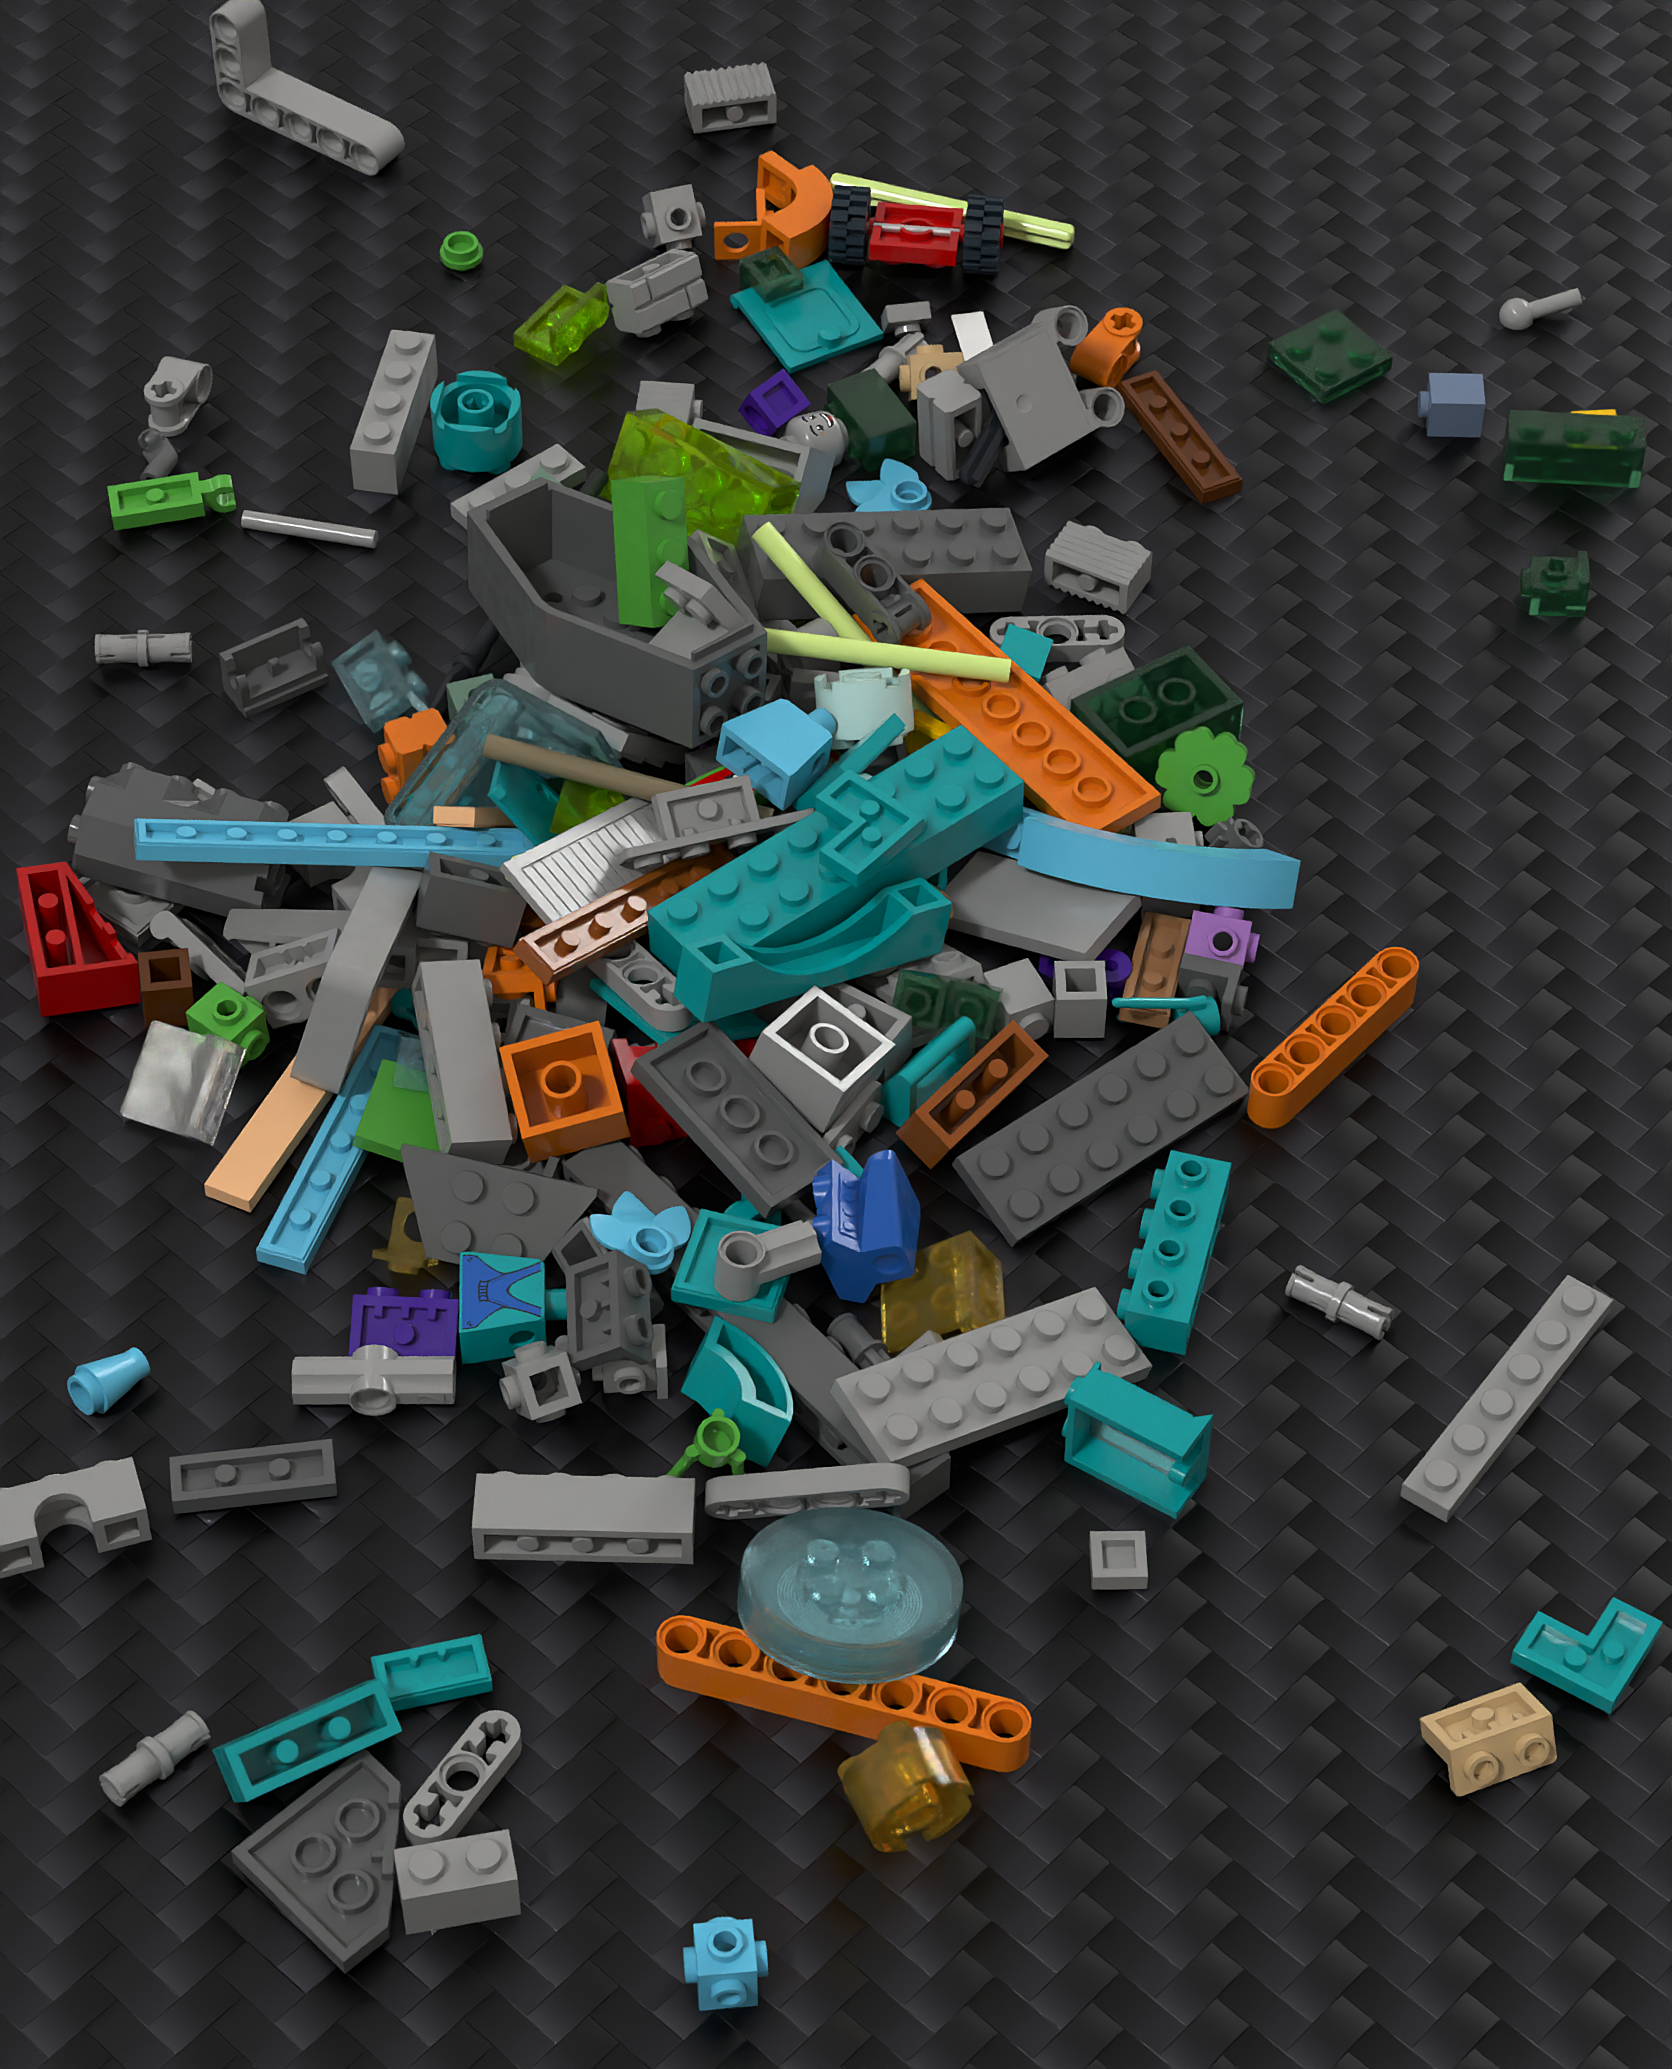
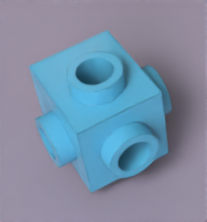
M717 1917L709 1920L707 1923L693 1924L694 1947L683 1948L686 1983H697L699 2011L758 2006L757 1977L768 1976V1962L765 1940L754 1941L752 1919L736 1920L732 1917Z

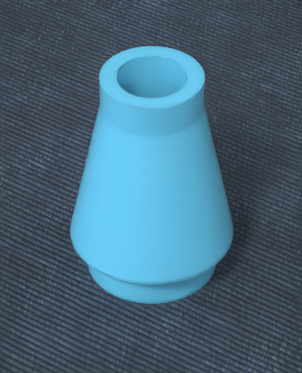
M133 1347L124 1353L78 1366L75 1369V1375L67 1380L68 1391L75 1405L87 1415H91L94 1412L105 1413L139 1380L150 1374V1366L144 1354L139 1349Z

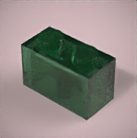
M875 368L827 384V404L823 406V411L831 413L835 418L843 422L849 439L847 450L852 457L859 459L868 472L881 468L885 459L901 461L916 455L917 422Z

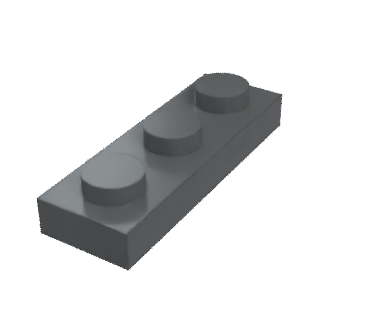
M332 1439L169 1457L174 1514L337 1496Z

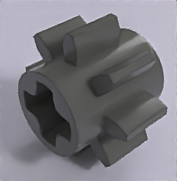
M1229 817L1224 823L1218 821L1204 835L1206 840L1211 843L1208 847L1229 849H1261L1263 847L1262 834L1254 824L1245 819L1234 821L1232 817Z

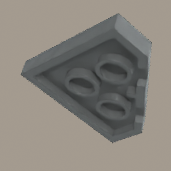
M365 1748L351 1756L231 1851L233 1863L345 1974L388 1940L391 1929L396 1871L393 1849L398 1847L402 1801L401 1783Z

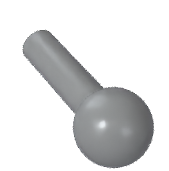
M1575 288L1533 302H1527L1521 298L1510 299L1502 305L1499 312V320L1509 329H1526L1531 326L1534 319L1582 305L1579 289Z

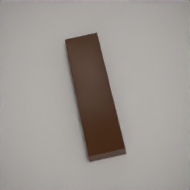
M1157 370L1117 383V391L1122 396L1126 408L1201 504L1242 491L1243 479Z

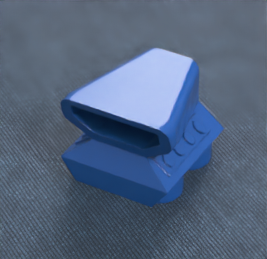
M883 1150L870 1156L860 1179L833 1159L830 1160L817 1172V1176L813 1178V1195L817 1216L813 1218L812 1227L817 1234L818 1244L822 1252L820 1262L839 1299L864 1304L876 1284L904 1279L913 1275L921 1207L894 1151Z

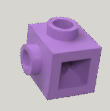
M1215 906L1213 914L1193 910L1185 953L1242 965L1243 970L1244 962L1254 963L1260 934L1250 932L1252 922L1243 920V910L1224 906ZM1220 933H1226L1232 938V946L1226 951H1219L1213 945L1215 936Z

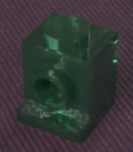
M1578 551L1577 558L1531 556L1529 568H1521L1519 580L1520 596H1527L1529 615L1585 616L1590 588L1587 551Z

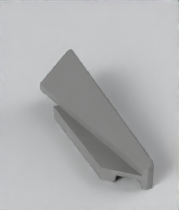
M231 909L223 929V936L228 941L236 939L246 950L254 954L339 927L342 932L352 910ZM412 911L378 987L407 988L409 990L420 962L470 960L472 940L451 934L447 936L430 934L423 928L415 926L414 911Z

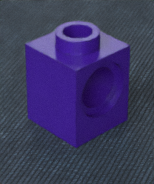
M783 368L751 391L738 411L755 433L776 438L783 433L785 424L793 417L803 415L811 403Z

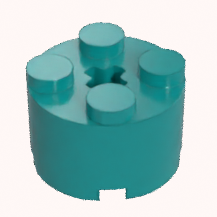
M466 371L457 374V381L445 386L443 381L434 389L430 399L433 445L441 466L447 470L487 471L491 474L506 472L510 468V462L519 454L523 445L521 398L516 387L514 391L507 385L506 378L493 372Z

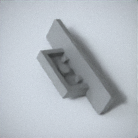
M749 774L663 792L651 797L661 841L626 848L616 856L619 865L633 862L635 870L663 864V855L680 852L682 860L711 853L709 845L727 842L729 850L742 848L758 843L756 835L774 832V835L815 811L814 808L760 819Z

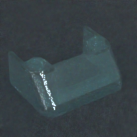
M491 679L476 688L388 805L384 814L385 825L437 826L436 823H433L434 806L497 807L487 796L496 760L482 757L488 733L577 757L582 756L592 761L622 769L623 767L600 730L506 680ZM536 771L543 778H558L557 776Z

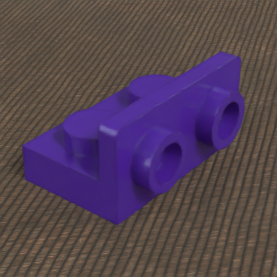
M387 1287L368 1288L367 1295L353 1294L349 1357H352L358 1348L375 1344L393 1349L398 1353V1356H455L457 1366L459 1299H451V1292L433 1289L421 1290L420 1297H400L399 1290Z

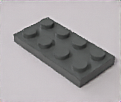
M714 1021L699 1022L634 1061L630 1070L634 1077L765 1219L813 1190L814 1176H817V1172L830 1160L833 1159L841 1166L844 1164V1161Z

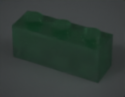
M1509 410L1503 443V480L1639 488L1646 452L1645 417Z

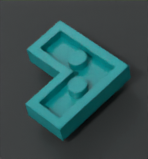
M850 769L846 770L815 796L816 811L844 828L819 850V863L856 888H859L924 832V818Z
M1615 1597L1611 1599L1589 1636L1538 1611L1515 1646L1510 1663L1611 1714L1659 1637L1663 1622Z

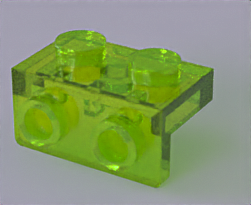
M597 282L586 294L563 285L513 333L514 347L558 366L570 353L576 352L582 342L607 320L609 305L607 304L606 285Z

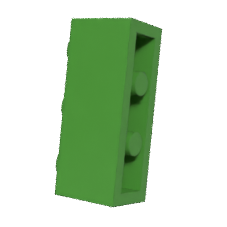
M647 475L611 480L619 624L649 628L663 627L678 612V609L664 597L663 593L667 587L655 574L667 560L689 572L684 478Z

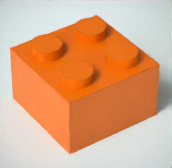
M599 1020L499 1047L519 1129L530 1163L549 1159L550 1156L557 1157L630 1137Z

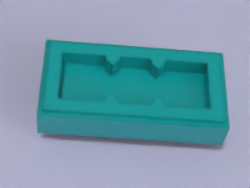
M481 1634L371 1657L374 1678L381 1679L394 1712L493 1691Z

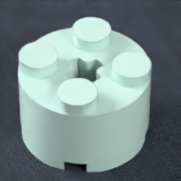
M892 667L858 668L838 671V681L827 683L826 674L814 678L816 709H826L833 716L836 724V729L831 734L833 737L831 749L851 748L855 744V740H861L894 713L906 726L904 727L905 730L889 746L903 744V737L907 736L908 732L914 730L910 670L902 668L898 677H893Z

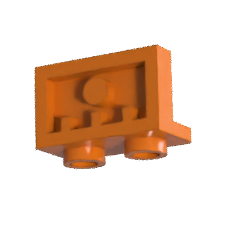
M514 942L512 948L500 945L488 947L482 974L483 979H490L493 994H496L497 998L503 1000L518 999L525 996L526 992H534L535 1008L546 1011L549 1010L550 1002H557L559 980L546 986L513 952L517 942Z

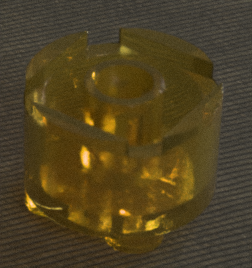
M907 1721L894 1722L880 1731L878 1742L864 1750L860 1755L853 1756L844 1761L837 1770L842 1781V1787L872 1846L882 1852L908 1850L904 1840L921 1833L926 1842L940 1837L957 1825L972 1806L967 1796L968 1794L974 1795L973 1788L944 1733L937 1728H911Z

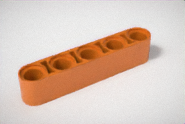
M1389 947L1380 951L1260 1062L1251 1074L1247 1108L1249 1118L1263 1128L1273 1129L1288 1123L1409 1009L1414 1002L1419 970L1417 957L1411 951L1402 947Z

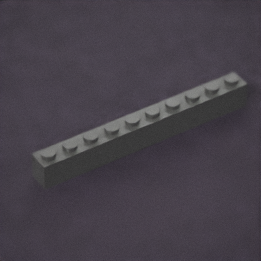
M615 1140L586 1148L563 1163L564 1180L600 1188L598 1197L584 1212L587 1217L590 1218L592 1214L611 1216L613 1206L618 1198L625 1191H629L655 1216L671 1207H685L689 1215L692 1234L700 1210L696 1207L691 1209L678 1196L676 1189L666 1177H658L646 1166L643 1157L632 1145L626 1146L620 1140ZM688 1243L674 1251L672 1263L666 1271L650 1275L651 1280L670 1298L671 1288ZM783 1297L773 1324L675 1302L705 1333L716 1315L736 1326L755 1340L772 1357L786 1378L793 1400L792 1418L842 1466L878 1463L830 1393L835 1379L859 1371V1369L845 1356L842 1347L833 1337H825L811 1324L809 1316L800 1305L796 1303L790 1304ZM946 1452L906 1467L910 1471L909 1500L901 1505L885 1507L900 1523L950 1488V1453Z

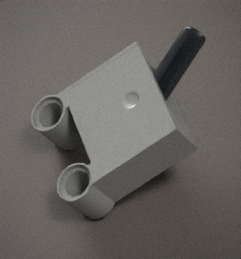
M1066 305L1042 310L1035 315L1032 324L956 366L959 375L965 379V384L970 383L981 393L983 429L958 472V476L964 484L973 488L981 487L997 458L1004 472L1026 470L1093 430L1112 427L1121 421L1125 405L1120 393L1111 387L1078 391L1059 348L1077 345L1085 339L1088 332V322L1085 314L1078 307ZM1058 319L1060 320V322H1061V324H1062V334H1061V336H1060V334L1058 333V330H1057V320H1058ZM1095 401L1099 407L1098 416H1096L1093 409Z

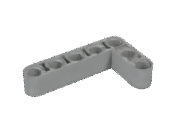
M229 0L212 13L209 24L217 90L222 102L230 110L367 175L378 173L404 150L405 142L401 132L389 121L271 67L266 13L260 0Z
M372 867L323 973L292 1067L291 1078L339 1094L351 1064L372 998L414 907V900L423 871L412 867Z

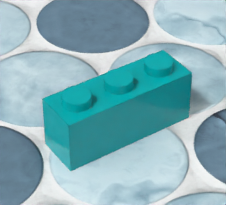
M374 1679L362 1682L219 1746L212 1751L233 1801L247 1802L402 1732V1729L381 1679Z

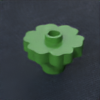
M1205 726L1198 727L1193 731L1180 733L1175 741V748L1166 749L1161 754L1159 768L1155 775L1156 782L1167 789L1163 796L1164 806L1173 812H1191L1192 818L1196 815L1199 822L1204 826H1212L1218 821L1225 822L1229 817H1232L1235 813V805L1244 804L1249 800L1252 793V784L1255 779L1254 770L1244 764L1248 756L1246 746L1237 742L1235 736L1229 732H1223L1214 737L1210 729ZM1201 770L1208 771L1213 777V782L1203 781L1197 772Z

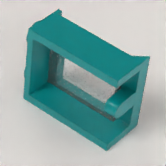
M1096 1361L1084 1378L1077 1376L1073 1380L1065 1395L1064 1405L1068 1406V1416L1062 1429V1436L1066 1438L1064 1461L1176 1519L1206 1478L1213 1415L1193 1417V1415L1120 1377L1110 1372L1105 1373L1101 1371L1102 1363Z

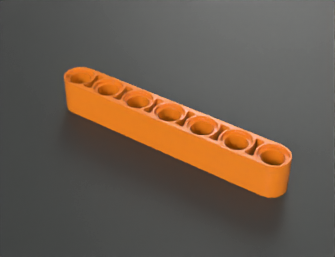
M678 1615L670 1617L657 1630L658 1672L660 1677L673 1687L997 1772L1018 1770L1029 1758L1032 1718L1029 1710L1022 1703L1015 1700L691 1616ZM677 1650H688V1651H690V1652L681 1654V1653H675L674 1651H677ZM736 1663L742 1664L744 1666L735 1668L729 1667L727 1665ZM791 1677L797 1680L789 1682L780 1679ZM839 1691H846L851 1694L842 1696L836 1695L834 1693ZM893 1705H900L905 1708L895 1710L888 1707ZM947 1719H954L959 1721V1723L947 1724L942 1721ZM1007 1733L1015 1737L1001 1738L997 1734Z

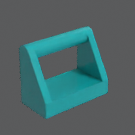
M966 1016L960 1017L933 1038L882 1084L880 1104L884 1106V1118L900 1128L921 1105L975 1056L976 1027L971 1019Z

